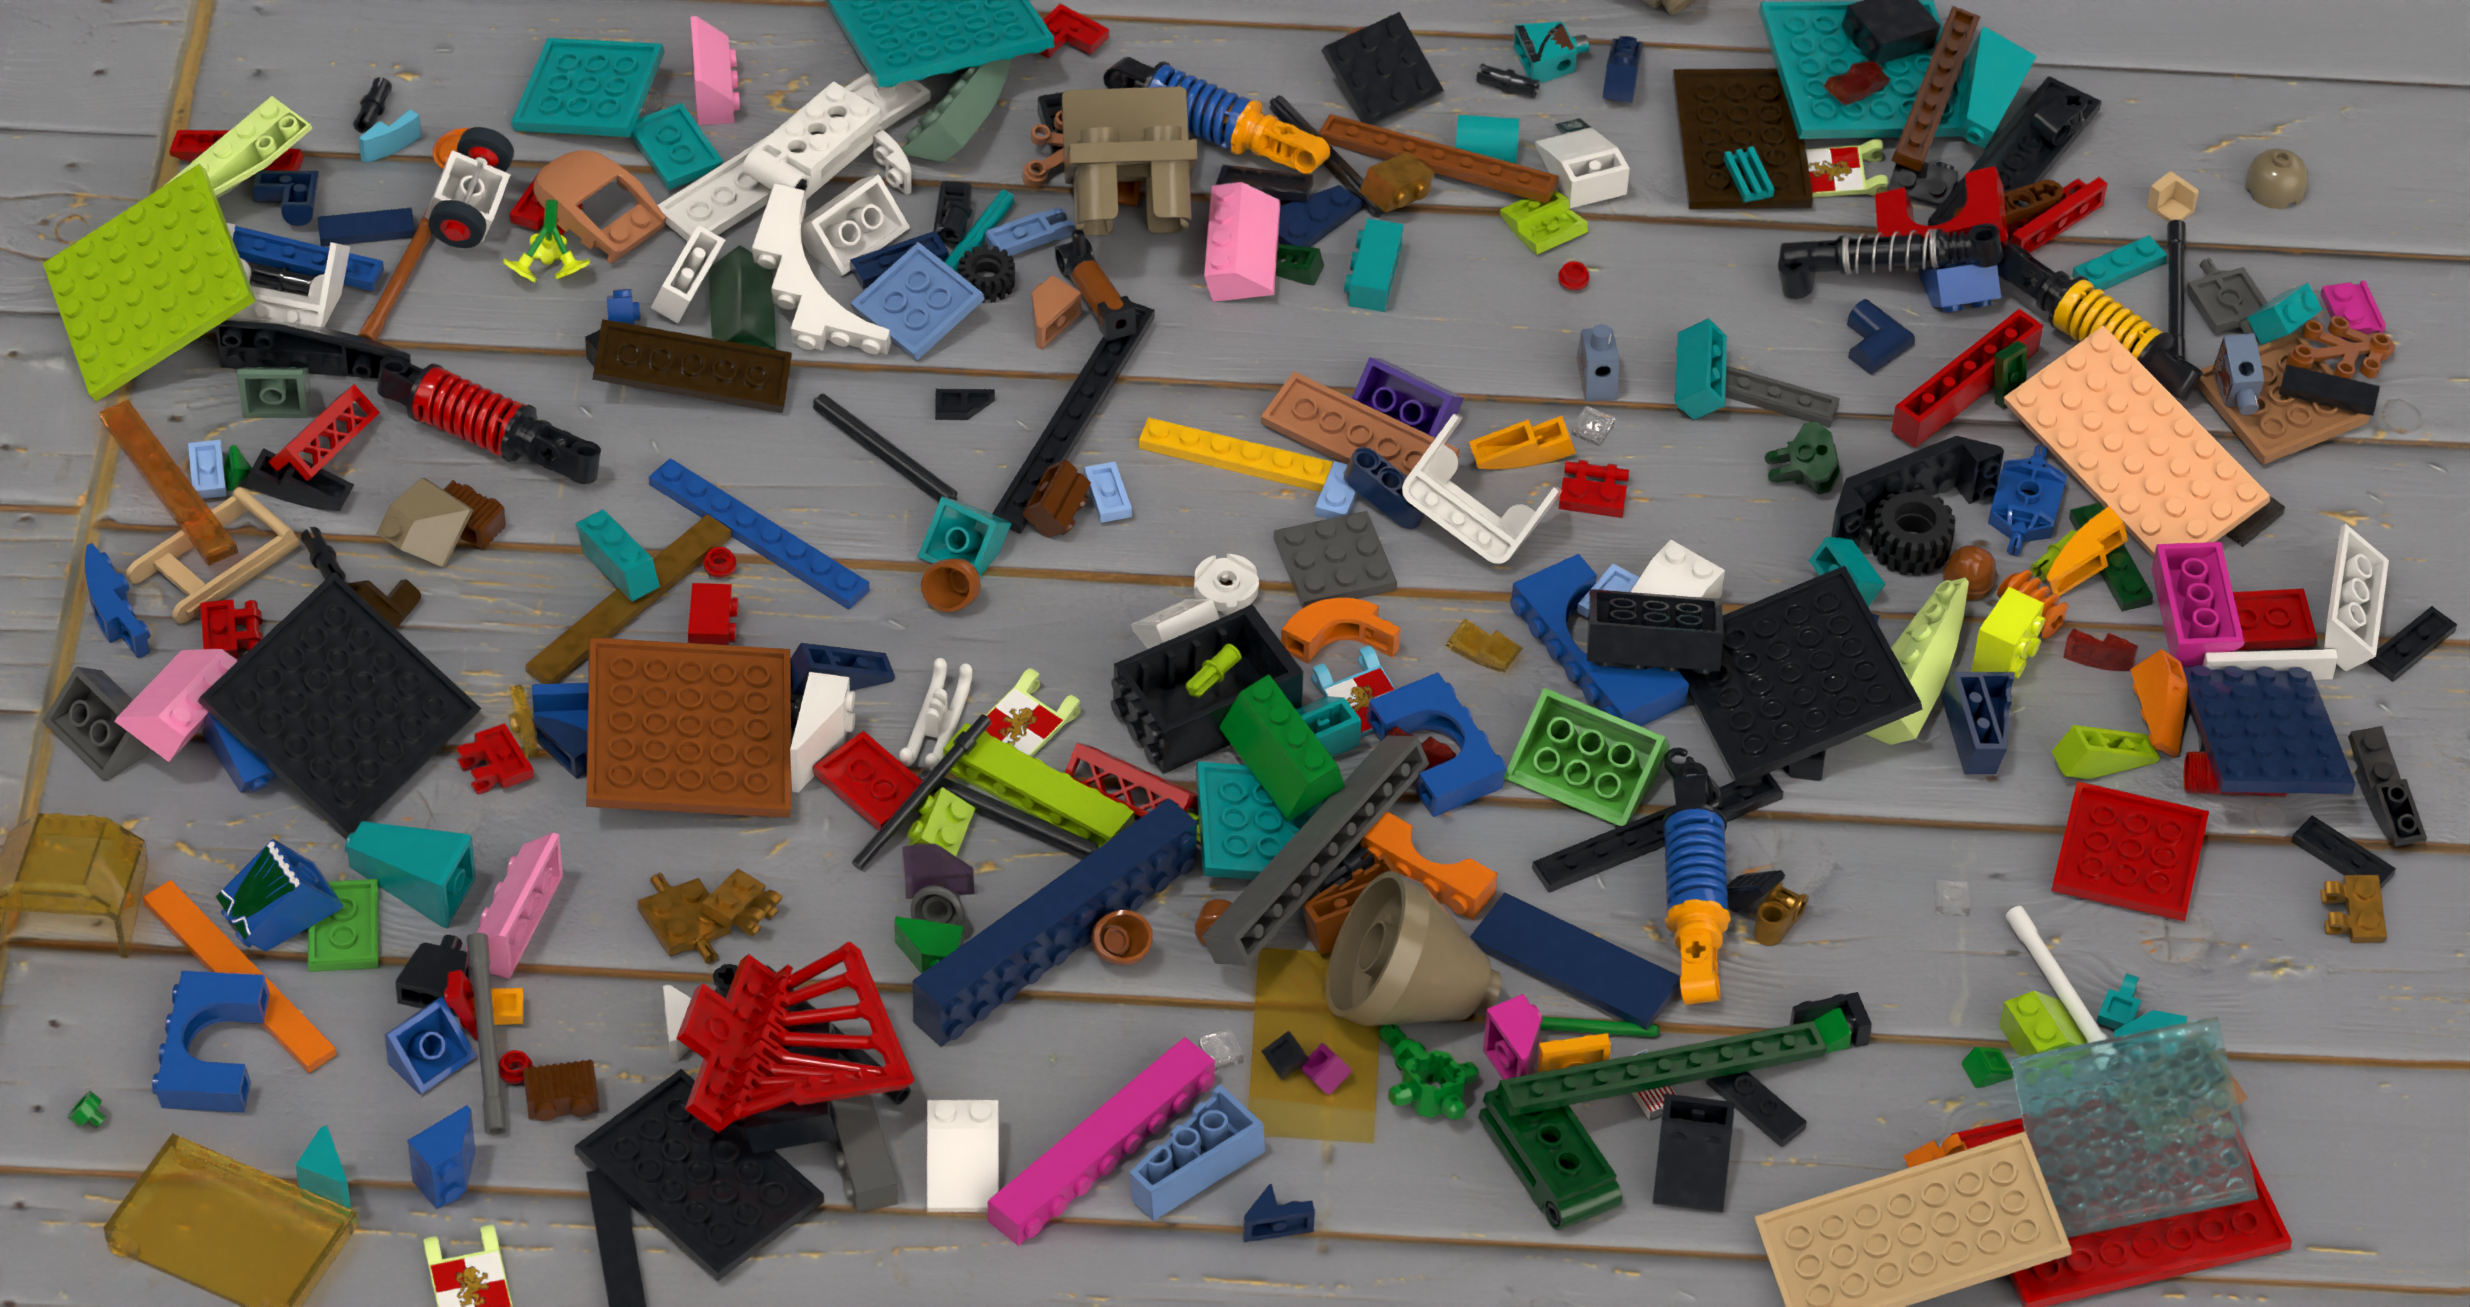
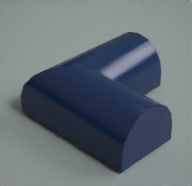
M261 170L255 174L254 201L282 202L281 213L283 219L293 226H304L313 217L319 172Z
M1868 299L1858 302L1849 314L1847 325L1865 339L1850 349L1848 358L1870 375L1914 345V334Z

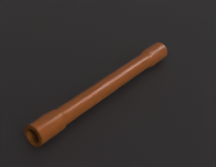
M428 207L376 306L367 317L357 336L377 341L389 313L433 235L429 228V219L424 218Z

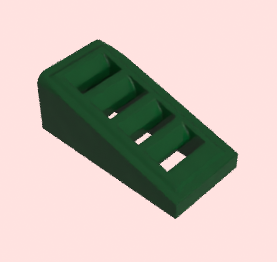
M1278 244L1276 276L1306 285H1315L1324 267L1320 249Z

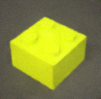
M2008 587L1979 629L1971 672H2015L2014 677L2018 679L2024 671L2027 657H2034L2039 649L2041 639L2037 637L2045 623V618L2042 617L2044 603Z

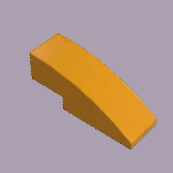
M1562 415L1532 426L1529 419L1469 441L1478 469L1521 468L1556 461L1576 454Z
M2110 506L2089 520L2063 547L2046 577L2048 587L2051 589L2050 596L2057 594L2060 597L2108 567L2106 554L2128 541L2124 522Z

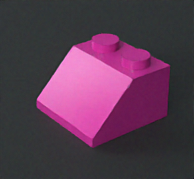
M1524 994L1488 1008L1486 1013L1483 1052L1503 1080L1531 1075L1536 1062L1537 1048L1540 1043L1539 1030L1542 1016L1537 1006L1531 1005Z

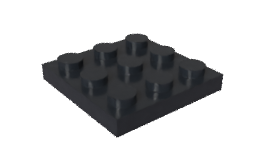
M1400 12L1324 46L1321 50L1362 123L1376 125L1430 100L1444 91Z

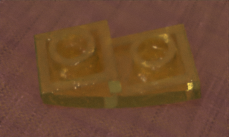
M1466 618L1445 645L1450 650L1476 664L1504 673L1523 649L1499 631L1495 630L1492 635H1489Z

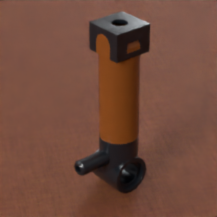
M1080 229L1074 230L1072 232V242L1055 246V258L1063 276L1069 275L1077 289L1082 292V296L1098 318L1099 330L1107 341L1137 333L1134 305L1127 295L1121 297L1098 264L1089 240L1085 238L1084 231Z

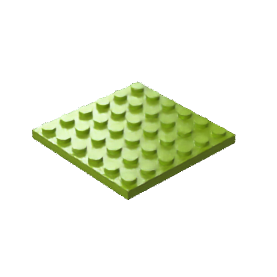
M200 164L42 263L89 396L96 402L256 302L207 171Z

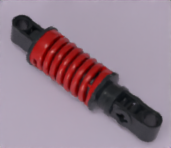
M385 357L380 361L377 393L384 398L407 406V413L411 420L435 426L438 430L446 431L449 435L457 436L459 439L465 440L472 445H477L483 450H488L492 454L502 457L507 462H515L520 457H523L525 461L531 464L537 463L577 483L589 484L597 480L601 454L600 446L594 442L572 435L568 431L556 428L544 419L538 420L534 406L514 401L510 397L504 398L501 393H494L491 389L483 388L478 383L473 384L469 379H462L461 376L443 369L441 365L432 363L422 369L399 357Z

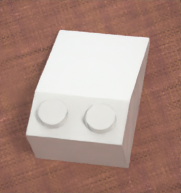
M1670 540L1654 556L1631 592L1719 599L1722 595L1725 570L1675 541Z
M809 672L790 748L792 792L799 793L815 776L813 774V766L844 745L847 732L853 733L855 713H852L855 692L850 691L849 677Z
M928 1100L927 1212H988V1200L998 1193V1100Z

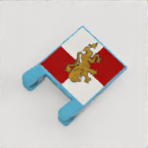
M1370 645L1359 649L1361 656L1358 657V663L1365 671L1333 682L1327 666L1322 663L1313 667L1314 674L1311 676L1313 684L1322 691L1324 696L1344 697L1361 719L1360 738L1374 733V730L1367 722L1369 700L1396 690L1381 667L1375 650Z

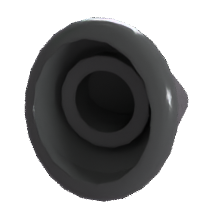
M928 886L919 890L911 902L910 912L912 919L963 926L965 914L959 894L956 891L948 890L941 886Z

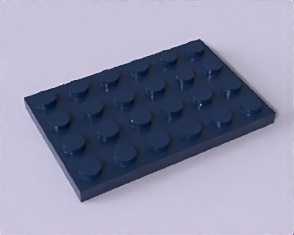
M2203 665L2183 667L2188 685L2187 701L2221 792L2353 794L2355 787L2354 778L2311 671L2300 667H2292L2289 671H2275L2266 666L2259 667L2257 670H2242L2237 666H2227L2224 670H2211Z

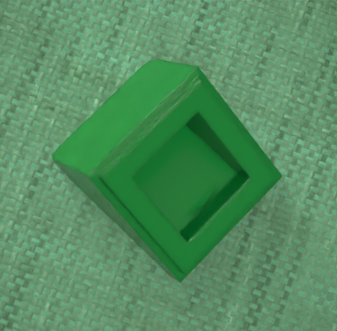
M1841 1008L1833 1009L1813 1020L1827 1047L1825 1053L1849 1048L1851 1031Z
M1975 1046L1962 1061V1066L1975 1088H1983L2008 1080L2015 1075L1999 1048Z

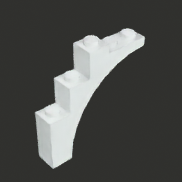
M774 183L752 251L754 263H758L766 269L778 268L771 288L773 303H777L784 309L791 310L797 308L791 326L792 343L806 350L814 348L823 350L826 340H830L838 346L845 347L850 345L861 348L869 354L882 353L887 355L891 345L890 329L867 322L847 311L828 295L813 275L804 256L801 242V226L806 208L805 191Z

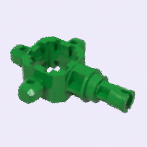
M1392 1024L1391 1027L1390 1025L1382 1026L1378 1033L1379 1038L1393 1050L1395 1066L1403 1071L1402 1082L1389 1089V1101L1394 1106L1410 1104L1418 1115L1429 1118L1445 1114L1452 1120L1463 1118L1466 1111V1106L1463 1102L1465 1085L1477 1080L1479 1075L1478 1067L1473 1062L1458 1064L1447 1052L1435 1050L1427 1053L1422 1043L1415 1042L1414 1039H1407L1398 1024ZM1428 1079L1432 1083L1437 1081L1441 1087L1429 1086L1426 1082Z

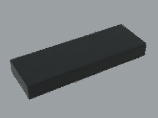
M2286 365L2279 394L2373 416L2380 386Z
M2431 606L2377 649L2376 657L2368 660L2367 664L2393 682L2456 631L2457 624Z
M2313 815L2293 834L2292 843L2344 876L2379 875L2380 888L2382 889L2395 874V867Z

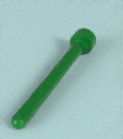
M1542 1016V1023L1540 1024V1030L1591 1034L1608 1033V1035L1654 1038L1660 1032L1656 1024H1652L1648 1030H1645L1630 1022Z

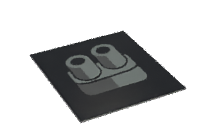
M1580 118L1554 124L1564 133L1591 128Z

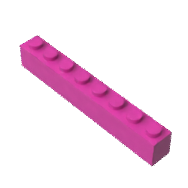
M1186 1037L1182 1038L988 1200V1222L1017 1246L1028 1237H1035L1048 1220L1053 1216H1060L1073 1199L1086 1194L1098 1178L1111 1173L1116 1167L1117 1162L1127 1154L1131 1155L1136 1152L1142 1141L1151 1134H1157L1164 1127L1166 1121L1174 1114L1182 1113L1188 1107L1190 1101L1199 1093L1207 1092L1215 1081V1060Z

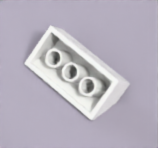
M2347 524L2340 527L2324 649H2336L2338 656L2337 665L2344 671H2348L2376 657L2389 560Z

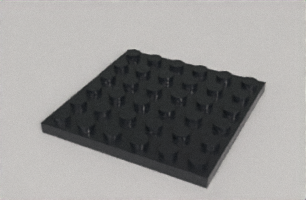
M1845 566L1723 615L1724 636L1720 671L1700 674L1694 672L1693 669L1679 668L1678 670L1688 682V693L1737 786L1923 710L1917 693Z
M335 572L207 689L197 701L345 839L348 838L350 833H355L361 821L367 822L481 710L479 705Z

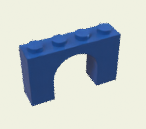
M1439 672L1369 700L1367 722L1380 741L1386 735L1405 736L1418 730H1435L1448 735L1459 746L1461 752L1455 758L1419 773L1416 793L1432 817L1503 788L1504 776L1507 771L1505 761L1499 754H1495L1490 747L1489 739L1485 732L1479 731L1473 722L1469 709L1460 704L1456 698L1453 686L1449 682L1446 683Z
M181 971L179 984H175L172 991L173 1012L166 1017V1043H161L159 1048L160 1070L159 1073L154 1074L152 1080L153 1094H157L161 1108L245 1113L251 1086L245 1064L205 1062L194 1058L188 1051L194 1037L209 1025L225 1021L264 1023L270 996L264 975Z

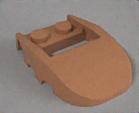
M579 150L564 154L543 167L534 181V194L544 209L546 200L553 199L558 201L557 218L559 220L557 224L565 232L571 230L581 237V243L592 250L595 247H599L609 254L607 261L610 264H613L664 228L666 216L641 182L620 165L598 152ZM616 179V183L623 190H628L636 198L637 205L600 230L577 205Z

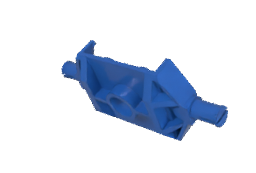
M2037 445L2034 448L2033 457L2031 456L2029 459L2007 460L2002 467L1988 524L2010 538L2007 547V553L2012 555L2014 546H2016L2014 556H2018L2021 553L2023 542L2052 537L2067 476L2046 462L2048 448L2044 445L2041 454H2039L2041 445ZM2032 490L2036 494L2030 496L2024 494L2022 491Z

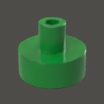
M88 1091L70 1111L68 1119L78 1127L88 1120L97 1128L106 1118L97 1110L102 1099L92 1091Z

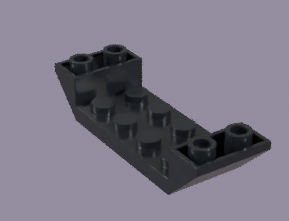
M1956 435L1846 478L1835 510L1831 537L1851 539L1859 548L1863 525L1874 519L1875 510L1878 508L1881 500H1886L1887 495L1891 493L1898 495L1900 490L1912 492V489L1919 490V493L1925 494L1927 491L1934 496L1939 493L1948 492L1956 487L1968 504L1990 498L1996 493L2004 454L2003 448L1998 445Z

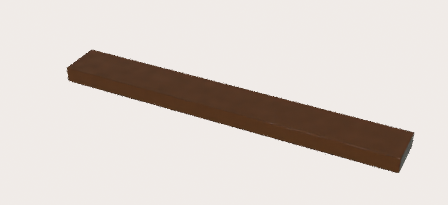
M1952 6L1892 157V162L1918 172L1921 171L1981 16Z

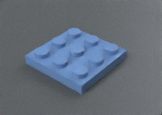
M918 242L850 304L853 311L867 322L890 329L891 341L917 361L985 299L980 290Z

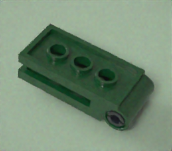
M1497 1088L1485 1093L1483 1102L1486 1107L1480 1109L1479 1120L1539 1209H1544L1549 1224L1555 1230H1562L1621 1206L1622 1193L1616 1181L1617 1175L1569 1105L1509 1116Z

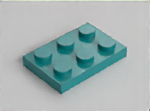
M683 103L638 118L630 135L667 190L700 179L724 164L718 152Z

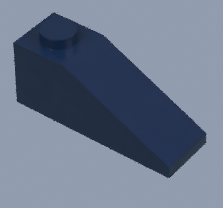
M800 643L790 658L792 694L804 695L809 672L849 677L850 691L893 682L895 679L886 653Z

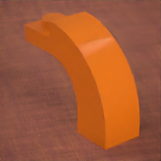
M1331 598L1312 603L1295 613L1281 630V642L1291 656L1307 664L1311 662L1321 648L1339 640L1361 642L1393 658L1399 650L1401 628L1388 620L1379 618V606L1374 603L1355 598Z

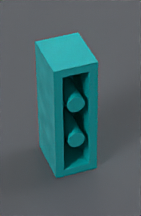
M1367 218L1364 230H1358L1356 248L1359 251L1352 253L1350 270L1353 271V274L1346 275L1344 293H1349L1348 306L1386 312L1402 250L1404 224Z
M1707 318L1678 332L1676 393L1674 400L1677 407L1687 413L1693 420L1725 406L1727 335Z
M604 509L575 523L583 553L631 602L660 587L653 558Z

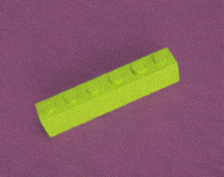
M966 722L943 748V757L954 746L953 741L962 731L966 732L971 727L970 724ZM984 731L976 740L977 745L968 755L964 754L949 771V773L1021 811L1097 843L1099 848L1134 823V811L1130 810L1125 804L1109 799L1098 790L1077 782L1070 775L1047 766L1038 758L1030 757L1019 751L1012 744L1004 743L991 736L987 731Z

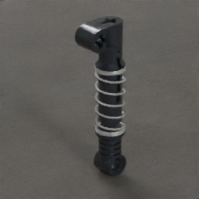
M1986 223L1974 226L1968 231V235L1966 231H1961L1960 235L1958 232H1953L1951 236L1950 232H1945L1943 229H1929L1925 238L1923 234H1918L1915 230H1912L1909 235H1901L1898 231H1895L1892 236H1884L1879 232L1876 237H1867L1862 233L1859 238L1853 239L1850 234L1840 235L1836 240L1782 243L1778 270L1783 294L1790 299H1800L1808 296L1813 291L1816 272L1839 271L1841 274L1848 275L1852 274L1854 270L1857 274L1858 269H1872L1874 273L1875 268L1889 267L1891 272L1892 267L1906 266L1908 271L1909 266L1922 265V268L1925 269L1926 260L1931 262L1934 269H1939L1952 263V259L1955 263H1960V259L1963 263H1966L1968 258L1976 266L1987 268L1999 264L2003 259L1999 228L1993 224Z

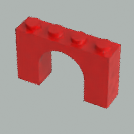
M1996 166L1965 173L1967 188L1966 204L1956 217L1940 225L1924 226L1914 222L1913 206L1905 187L1875 194L1877 234L1881 232L1884 236H1892L1895 231H1898L1901 235H1909L1912 230H1915L1918 234H1923L1925 238L1929 229H1943L1945 232H1950L1951 236L1953 232H1958L1960 235L1961 231H1966L1968 235V231L1974 226L1986 223L1993 224L1999 228L2001 242L2008 241L2004 188Z

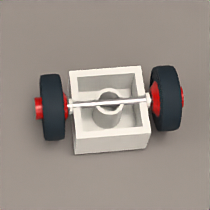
M485 127L469 128L461 135L457 145V152L451 151L424 217L429 219V228L432 234L443 243L457 248H472L481 241H484L508 183L510 174L506 173L514 157L513 145L501 133Z

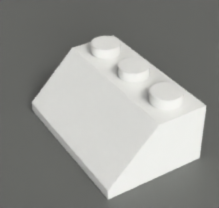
M878 174L860 179L806 217L801 226V241L810 255L837 275L843 276L851 270L850 259L883 248L908 230L910 226Z

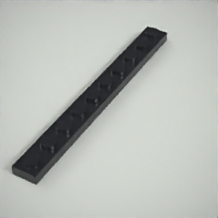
M1132 302L1135 307L1137 333L1107 341L1103 336L992 513L1012 523L1009 530L1022 533L1028 523V520L1023 516V511L1049 466L1068 459L1155 318L1154 309Z

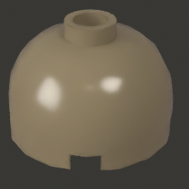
M2269 149L2260 153L2250 164L2247 171L2245 188L2247 192L2250 190L2253 194V200L2267 208L2286 209L2288 204L2296 202L2297 205L2301 203L2306 196L2308 170L2303 160L2297 154L2286 149Z

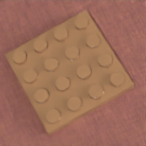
M2299 331L2258 347L2264 374V384L2257 400L2259 409L2254 414L2242 415L2238 406H2225L2212 371L2213 365L2200 369L2203 375L2196 386L2262 465L2369 422L2370 415L2279 394L2290 350L2299 344L2314 349ZM2324 360L2313 362L2310 369L2334 375V371Z

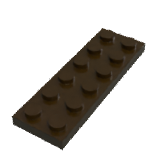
M602 319L592 380L783 413L792 352Z

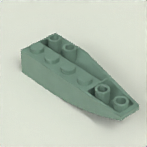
M1011 59L988 62L980 67H968L962 73V78L949 89V94L936 105V108L933 111L929 109L917 121L920 126L917 124L906 134L905 138L908 141L902 147L904 154L945 162L962 149L988 117L997 102L1007 78Z

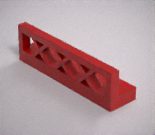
M2097 177L2086 185L2077 178L2063 188L2061 202L2042 214L2007 225L2008 236H2012L2011 243L2032 253L2103 206L2108 183ZM2009 241L2001 242L2002 250Z
M353 384L279 451L269 463L276 471H279L290 462L304 479L308 481L380 412L362 391ZM354 401L367 414L366 417L354 415ZM336 420L346 422L347 433L337 431ZM318 436L329 438L330 449L320 447ZM300 452L312 454V468L298 455Z
M1076 743L1064 772L1077 782L1098 790L1109 799L1125 804L1130 810L1134 811V814L1141 817L1149 813L1148 809L1156 808L1168 798L1179 804L1178 806L1186 813L1188 808L1198 809V796L1196 793L1091 745ZM1080 760L1090 764L1093 777L1084 781L1074 777ZM1098 767L1105 771L1100 773ZM1114 774L1118 777L1122 789L1110 794L1106 792L1102 779ZM1127 781L1132 782L1134 784L1128 786ZM1096 782L1097 787L1092 786L1090 784ZM1142 787L1146 789L1150 802L1138 807L1134 804L1130 792ZM1155 794H1158V795H1160V796H1162V797L1159 798V799H1156ZM1124 795L1125 800L1118 797Z

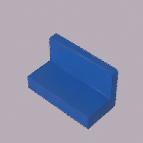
M588 683L532 684L534 718L536 716L551 718L587 731Z

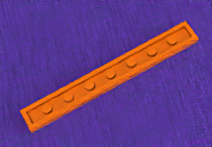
M169 880L143 897L144 905L209 972L264 975L172 880ZM264 975L270 996L264 1023L260 1024L309 1074L337 1055L336 1048Z

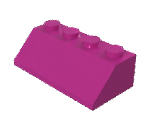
M2222 543L2157 544L2151 571L2170 655L2181 661L2182 667H2194L2196 665H2203L2206 653L2234 652L2244 645V639Z

